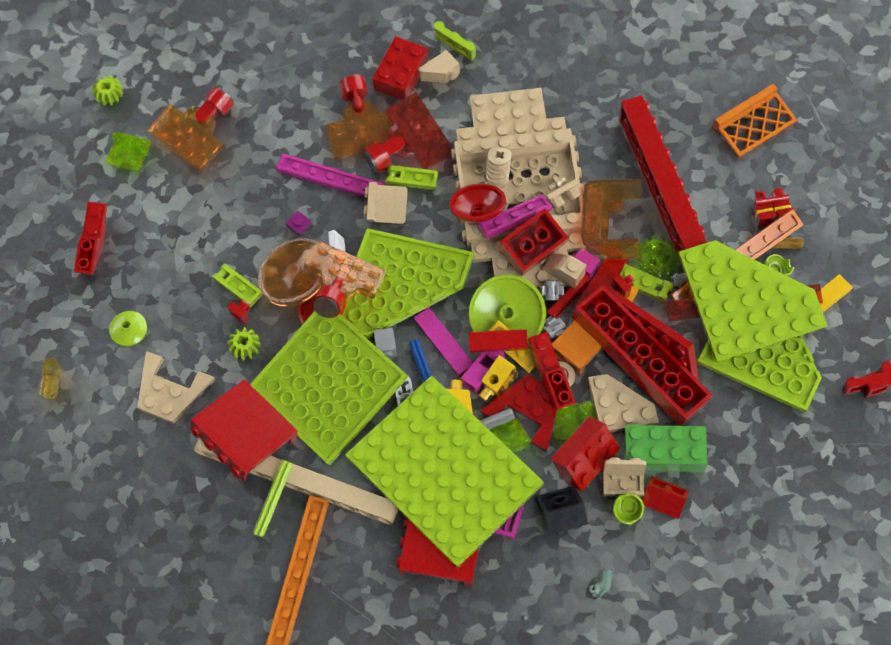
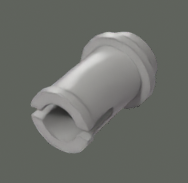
M685 272L681 274L674 273V276H671L673 287L680 288L681 285L688 283Z

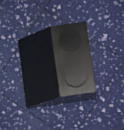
M570 486L536 496L549 535L561 534L563 531L570 529H579L588 524L585 505L576 488Z

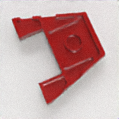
M527 374L481 410V414L488 418L504 411L506 407L511 408L541 426L531 440V444L547 452L557 409L543 382Z

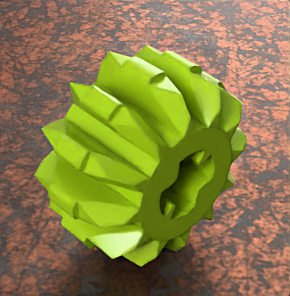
M103 75V79H97V83L93 84L92 94L98 103L102 102L104 106L107 103L113 105L114 101L119 102V98L123 97L122 84L111 75L108 78Z
M244 327L242 332L236 329V335L230 334L231 340L227 344L229 352L234 355V358L237 359L241 356V359L244 361L246 356L252 359V353L258 354L257 348L261 344L259 336L254 333V330L251 329L247 332V329Z

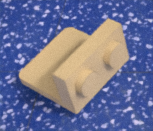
M369 182V187L365 188V198H368V205L364 206V217H367L368 222L404 224L406 222L408 189L401 186L378 185L377 182Z
M610 458L606 460L603 470V496L619 497L624 493H633L638 497H644L646 461H641L639 458L629 460Z

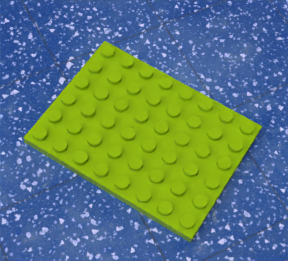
M432 375L345 454L346 458L457 568L544 485L542 479Z

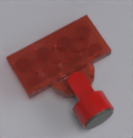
M417 92L385 110V113L394 125L389 130L387 142L381 144L377 141L365 148L363 152L364 158L371 170L379 173L392 165L390 160L392 155L400 159L415 157L421 168L428 170L452 156L451 149L454 148Z

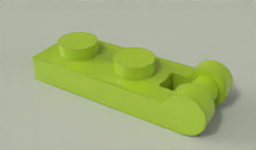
M435 22L434 36L437 40L471 61L476 57V46L471 41H466L458 33L445 28L443 22Z
M390 165L387 169L388 177L385 179L387 186L397 185L436 191L438 171Z
M225 263L220 267L221 270L218 273H214L211 276L217 284H220L242 301L244 299L248 302L250 308L263 295L260 289Z
M627 264L624 265L620 273L623 279L631 275L635 279L633 282L634 287L639 288L640 293L660 302H666L667 294L674 286L670 281H663ZM656 287L661 288V291H656Z

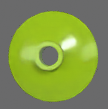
M124 311L113 318L109 326V333L116 344L126 347L133 346L145 337L147 322L138 312ZM126 324H130L128 328H124Z

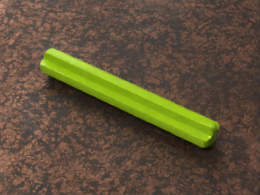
M281 461L253 530V533L259 537L265 535L292 468L291 462Z

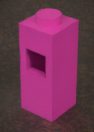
M504 351L482 352L461 377L462 385L475 395H478L484 388L481 381L497 357L500 355L505 359Z

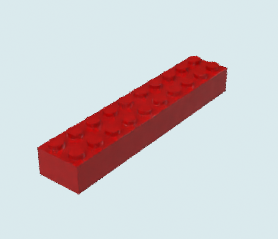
M642 95L621 101L619 122L680 261L678 252L708 243L709 241H706L704 228L697 221L698 215L696 210L692 209L690 205V196L683 189V180L681 177L678 178L676 164L671 162L669 148L664 146L663 135L656 128V119L649 112L650 106L648 101H645Z

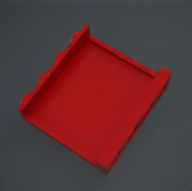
M245 379L191 419L190 425L191 433L196 438L199 437L209 451H213L217 455L218 460L222 464H226L236 478L239 477L243 482L246 481V476L250 471L288 442L291 445L295 442L298 430Z
M405 517L404 529L407 530L406 535L401 537L400 548H403L402 556L398 555L396 563L400 575H403V572L464 582L465 586L472 587L479 548L457 568Z

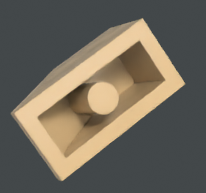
M445 50L418 69L419 79L427 82L447 83L457 78L460 74V64Z
M552 254L543 270L569 286L576 288L585 275L586 264L571 255Z

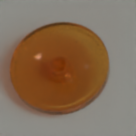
M295 238L280 244L267 255L260 267L258 275L260 290L270 302L279 306H295L308 301L316 295L318 289L325 285L331 267L329 255L321 244L309 238Z

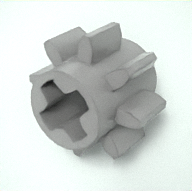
M545 280V285H540V293L545 295V300H559V295H564V286L559 285V280Z
M550 316L545 320L542 331L543 333L548 332L550 340L557 339L566 329V325L559 317L552 318Z

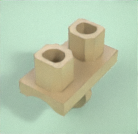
M553 176L551 178L552 184L548 185L550 191L554 188L556 190L547 194L545 198L555 209H558L565 204L561 197L564 193L567 194L570 201L580 196L577 188L579 183L575 179L562 186L563 183L567 182L565 177L558 179L557 176Z

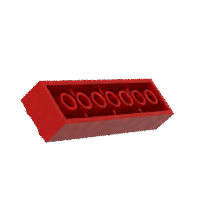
M603 285L575 307L572 318L602 346V349L678 426H683L708 404L713 395Z

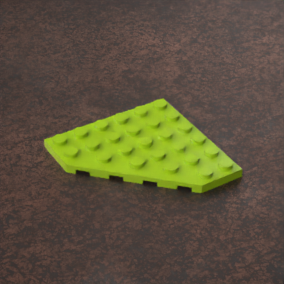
M367 228L349 276V284L345 287L347 302L342 316L369 339L374 336V330L390 328L464 289L474 252Z
M716 240L678 252L716 363L828 326L814 289Z
M803 335L717 363L709 341H707L697 361L698 365L803 413H806L822 379L820 372L817 371L810 349L806 346Z

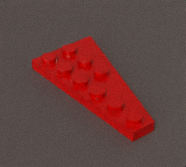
M608 286L606 289L698 380L694 344Z

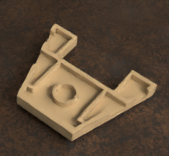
M147 351L137 408L139 411L174 424L191 407L190 404L197 397H200L209 385L214 383L215 378L198 371L191 387L187 388L158 377L156 374L164 359Z

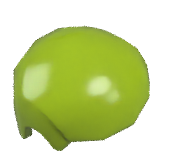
M770 255L764 262V265L788 277L794 271V267L790 266V260L784 259L780 255Z
M633 493L620 495L615 500L613 506L615 518L620 523L628 525L638 521L644 512L642 499Z

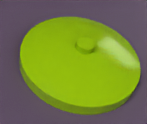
M499 275L485 281L476 290L469 306V319L474 332L489 331L499 320L509 330L527 329V337L529 338L541 333L546 320V307L541 293L530 281L516 275Z

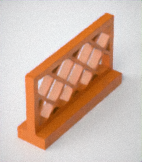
M774 83L721 115L712 124L715 132L719 131L738 158L797 122L796 117L776 92L778 88ZM775 99L779 104L778 109L768 107L769 101ZM755 110H765L764 118L754 116ZM768 111L777 113L776 121L766 119ZM780 114L787 115L790 121L787 123L780 122ZM740 119H750L749 127L739 125ZM753 120L763 122L762 130L752 128ZM765 124H774L775 130L773 132L765 131ZM727 127L736 128L735 136L728 135L724 129ZM739 129L748 131L747 139L737 137ZM751 132L760 133V140H750ZM737 141L746 143V148L741 152L736 146Z

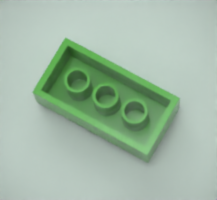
M626 425L624 430V460L639 458L641 461H646L645 471L705 472L707 467L706 426Z

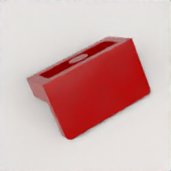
M651 476L642 499L643 505L679 519L689 490Z

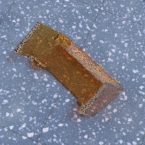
M641 178L592 180L585 184L581 239L586 247L608 259L641 258L638 238L608 239L609 212L622 210L626 199H643Z

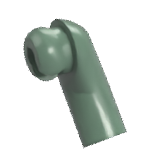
M602 570L601 581L590 586L589 591L594 597H601L610 590L612 571Z

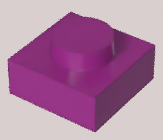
M297 211L285 224L287 228L301 237L312 225V221Z

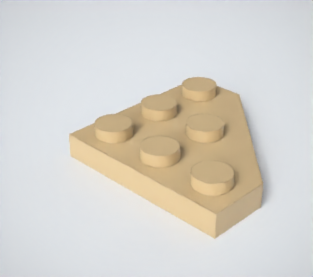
M608 374L588 377L596 418L598 421L605 423L610 432L624 431L626 425L659 424L655 405Z

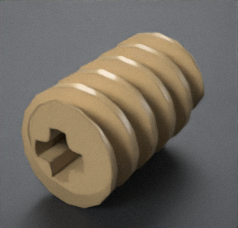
M507 148L492 149L487 155L486 179L497 186H504L509 180L511 152Z

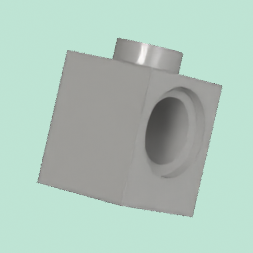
M393 328L374 330L376 347L389 359L397 356Z

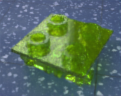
M120 131L113 132L112 139H115L105 163L139 172L152 141Z
M585 401L584 404H574L557 411L555 439L567 441L588 416L596 419L595 409L591 401Z
M516 417L514 420L489 429L514 453H517V450L528 448V445L531 444V439Z

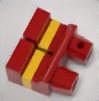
M782 188L772 190V197L768 198L765 191L755 193L753 211L757 228L767 227L788 211L794 210L789 202V194L785 195Z

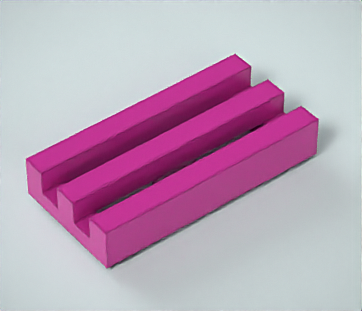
M525 503L518 509L512 532H508L513 515L507 520L504 530H501L500 526L495 531L496 535L500 534L503 537L507 536L514 540Z

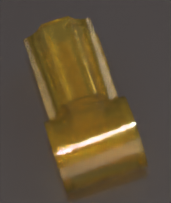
M47 358L41 365L43 374L39 396L46 399H54L58 395L63 368L56 359ZM56 366L54 371L49 372L51 367Z

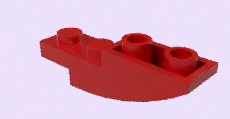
M87 203L82 236H79L74 273L93 275L107 227L105 219L108 205L106 203Z
M548 332L529 337L528 341L534 354L535 365L556 409L560 410L576 404L563 367H560Z
M891 360L882 363L878 372L868 373L865 377L858 378V376L848 378L842 387L844 394L864 391L867 398L889 390L891 388Z

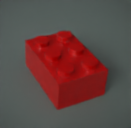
M395 36L372 78L374 90L407 101L419 78L418 69L428 61V48Z
M544 208L499 242L498 248L522 277L564 246L569 237L546 208Z
M588 416L552 456L551 461L565 483L582 492L604 468L605 461L612 458L620 450V447L605 423Z

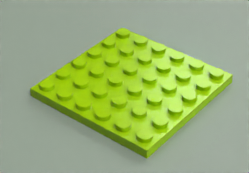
M314 311L250 385L298 430L297 435L328 465H331L409 376L340 313L335 318H325Z

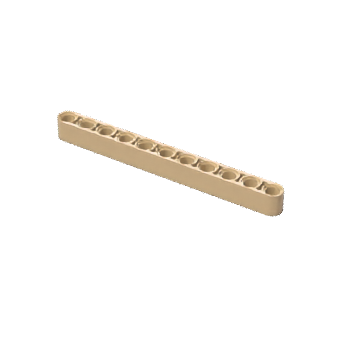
M199 438L194 451L220 462L217 455L213 451H209ZM269 456L249 473L273 482L282 460ZM292 464L284 485L310 496L328 499L331 504L389 525L393 524L398 509L387 498Z

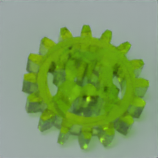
M652 236L651 241L646 238L644 244H639V249L636 252V262H640L639 268H645V273L650 271L652 276L655 273L662 276L663 271L669 274V270L674 269V263L677 262V250H673L675 245H669V239L662 241V236L658 240Z

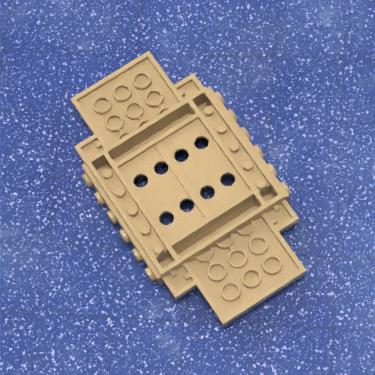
M542 88L470 96L474 127L456 129L457 141H454L455 149H451L452 160H456V165H453L454 176H458L459 180L455 181L456 192L463 187L473 184L496 186L506 196V206L502 211L504 212L508 210L509 205L514 204L517 206L541 194L547 197V194L556 190L554 188L550 191L548 185L552 184L551 178L553 176H557L558 179L565 177L567 182L563 183L562 186L576 179L579 183L577 188L580 196L570 201L567 194L564 193L561 197L565 204L558 209L553 207L549 211L550 215L569 237L567 243L553 254L568 255V252L579 251L580 249L586 250L584 235H586L587 227H590L589 216H585L587 202L586 199L583 200L582 198L584 184L580 183L579 178H582L581 167H577V162H579L578 151L574 150L576 136L572 135L571 128L566 129L565 117L546 119ZM495 148H507L511 152L509 172L513 174V178L508 180L504 186H497L484 179L486 176L487 155L489 151ZM542 168H547L550 173L547 176H543L539 171ZM529 170L532 175L529 178H524L521 172ZM460 220L461 225L465 226V230H462L463 242L467 241V248H471L472 252H474L473 263L492 261L494 277L499 275L520 276L500 251L498 245L502 239L523 224L487 240L478 229L477 223ZM552 255L523 275L522 278L530 281L538 290H540V285H545V280H559L543 270V267ZM559 280V285L569 287L568 284Z

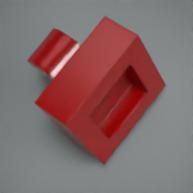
M619 274L613 278L612 287L618 293L628 298L635 279L631 275L623 279Z
M243 299L238 305L231 302L227 306L230 315L240 323L245 325L248 322L247 312L251 309L248 306V302Z

